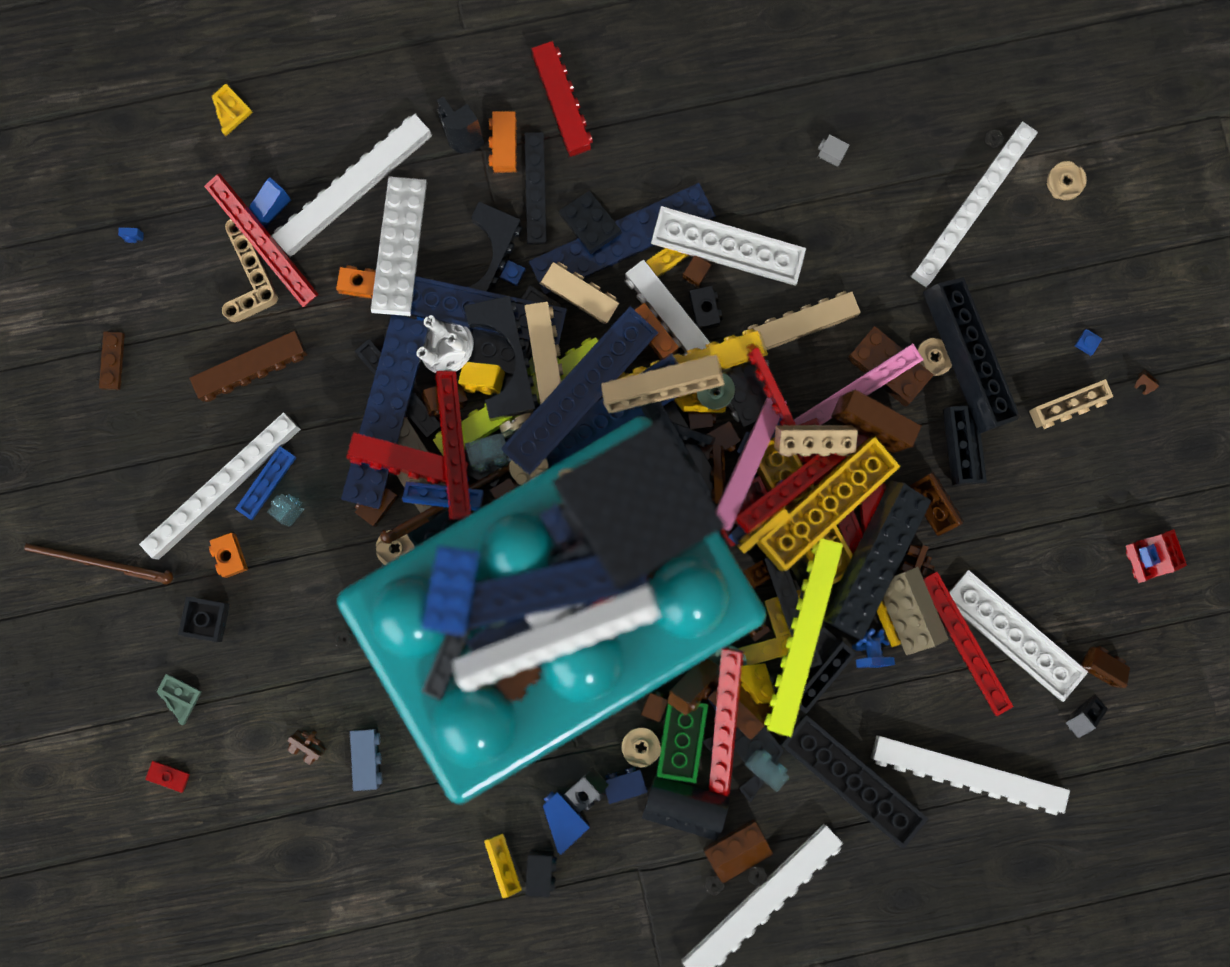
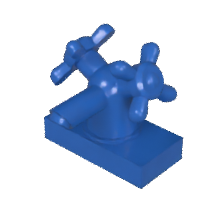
M871 628L866 632L863 640L852 644L854 650H866L867 658L856 660L857 668H880L895 665L894 657L882 656L880 643H884L887 646L890 644L889 640H886L883 635L884 629L874 633L875 629Z

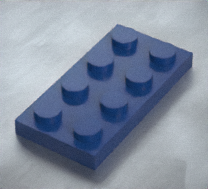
M437 546L422 629L465 636L480 552Z

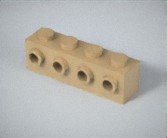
M1105 379L1037 406L1029 412L1036 428L1043 426L1046 429L1055 425L1054 421L1060 419L1061 422L1072 418L1071 414L1078 412L1081 415L1090 411L1089 407L1093 405L1098 408L1108 404L1106 400L1112 398L1113 394Z
M776 425L774 449L782 456H792V453H799L801 456H811V453H818L821 456H829L830 453L848 456L849 453H856L858 430L852 425Z

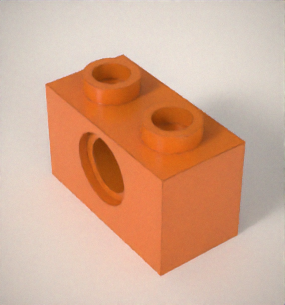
M354 266L340 267L336 290L340 294L372 298L376 270L366 268L365 271L357 270V267ZM357 278H363L362 284L355 285L354 283Z
M229 533L210 540L211 546H209L212 557L216 558L217 564H215L219 575L228 578L248 570L236 534ZM226 551L231 553V558L228 561H225L223 557Z

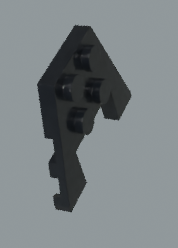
M765 726L751 740L736 728L734 750L754 774L739 787L749 802L754 799L766 777L784 752ZM714 736L702 741L711 753L713 752Z

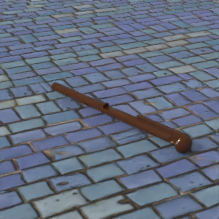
M510 462L469 485L468 489L477 490L509 472ZM432 506L389 532L383 530L380 534L381 541L385 544H391L429 522L427 518L446 507Z
M28 543L24 547L25 551L76 561L88 566L94 565L122 571L125 575L162 582L163 584H169L173 580V574L169 570L162 573Z

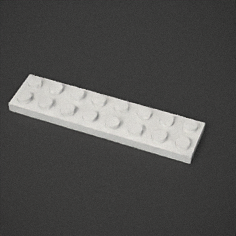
M399 177L388 178L371 313L411 315L427 185L426 180Z
M663 206L660 208L651 241L653 245L691 256H698L715 263L796 285L798 282L806 251L804 247Z
M969 570L964 573L949 591L964 619L1061 702L1066 700L1088 673Z

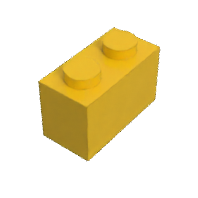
M467 362L462 367L458 383L464 388V391L469 393L480 391L486 395L499 394L505 371L499 365Z

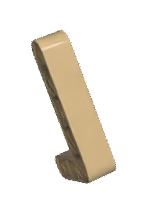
M230 219L226 223V231L254 289L225 303L222 307V314L228 320L239 322L276 304L278 296L258 252L240 230L235 233L232 232L236 225ZM242 243H248L245 249H240ZM249 260H256L254 265L248 266ZM262 275L263 280L260 283H256V278ZM271 292V297L264 300V294ZM254 300L253 306L246 308L247 302ZM236 308L235 315L229 316V311Z

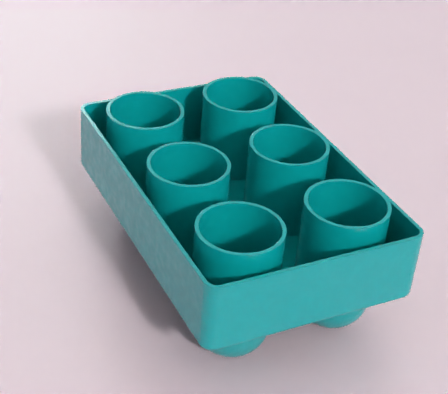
M646 417L634 418L355 582L339 594L338 606L444 792L452 802H467L759 627L764 622L766 613L763 605L719 532H716L663 564L653 577L647 581L655 595L660 617L655 618L651 622L637 625L630 630L616 633L612 637L595 641L591 645H585L572 652L558 655L552 660L537 663L536 665L542 670L540 672L542 677L534 686L530 684L526 688L528 693L521 701L517 699L513 703L495 687L501 678L494 682L477 686L473 690L464 691L457 683L455 671L445 695L440 701L422 692L442 642L446 635H441V632L422 629L437 546L480 552L475 578L480 583L551 567L549 565L548 553L556 545L539 514L556 504H564L551 482L558 478L561 470L566 468L574 469L653 424L650 419ZM488 626L479 627L471 631L468 640ZM467 643L461 657L472 653Z

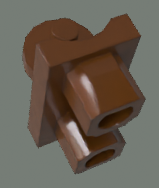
M909 545L906 555L915 559L913 564L903 561L900 572L918 567L919 570L921 569V575L925 576L927 570L933 571L934 566L930 565L932 558L926 556L924 561L928 547L925 545Z
M297 730L288 739L290 744L287 750L295 755L300 750L305 752L303 760L309 765L318 760L324 754L326 748L321 746V741L315 738L318 733L315 730L311 734L306 731L302 733Z

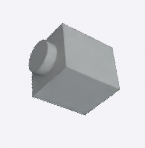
M829 135L827 140L823 139L818 149L821 151L818 157L838 167L849 144Z

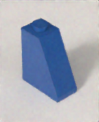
M269 177L249 206V209L266 229L289 204L291 199L284 189Z
M552 791L544 798L546 802L543 808L557 851L561 855L590 828V825L564 800L563 795L559 791L555 794Z

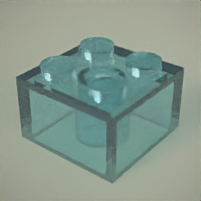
M503 433L465 443L470 465L474 471L484 472L489 470L490 466L497 465V467H502L508 464L507 461H511L500 450L506 443Z

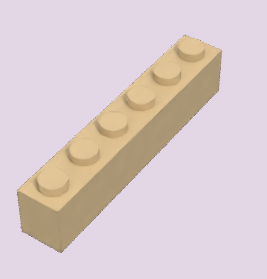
M846 291L836 294V298L831 300L824 298L818 301L817 305H805L800 308L801 311L795 313L789 311L784 313L782 318L776 319L773 317L766 320L763 325L758 326V324L747 327V329L761 332L766 349L769 350L858 317L861 312L853 292L846 293Z
M548 302L525 305L540 404L561 383L560 375H563L562 363L558 364L557 356H560L559 344L555 345L554 337H557L556 326L551 325V318H554L553 307H549Z
M717 355L658 370H650L638 375H630L618 380H611L601 385L604 404L610 414L724 385L719 359Z

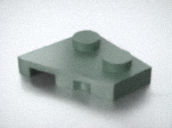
M166 674L157 693L165 700L169 710L175 714L179 724L185 725L202 691Z

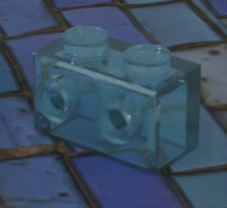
M281 494L273 499L271 502L272 506L267 513L281 524L291 527L304 511V508L300 506L302 502L295 496Z
M756 750L745 765L778 792L789 778L786 774L788 770L780 763L775 765L770 761L773 757L765 750L762 752Z

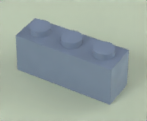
M377 729L350 731L353 791L380 788V784L383 781L382 772H379V764H381V753H378L380 733H377Z

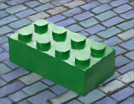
M700 702L698 708L695 711L692 710L687 716L667 703L657 777L696 783L708 708L707 703Z

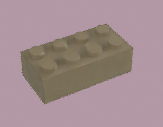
M915 567L894 575L883 601L905 654L909 655L935 647L949 640L919 568Z

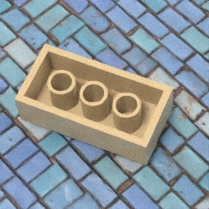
M553 262L540 284L600 322L608 323L619 305L616 302L617 298L608 292L603 294L599 291L600 287L592 282L587 284L583 281L584 277L576 272L571 274L567 271L568 267L560 262L555 264Z

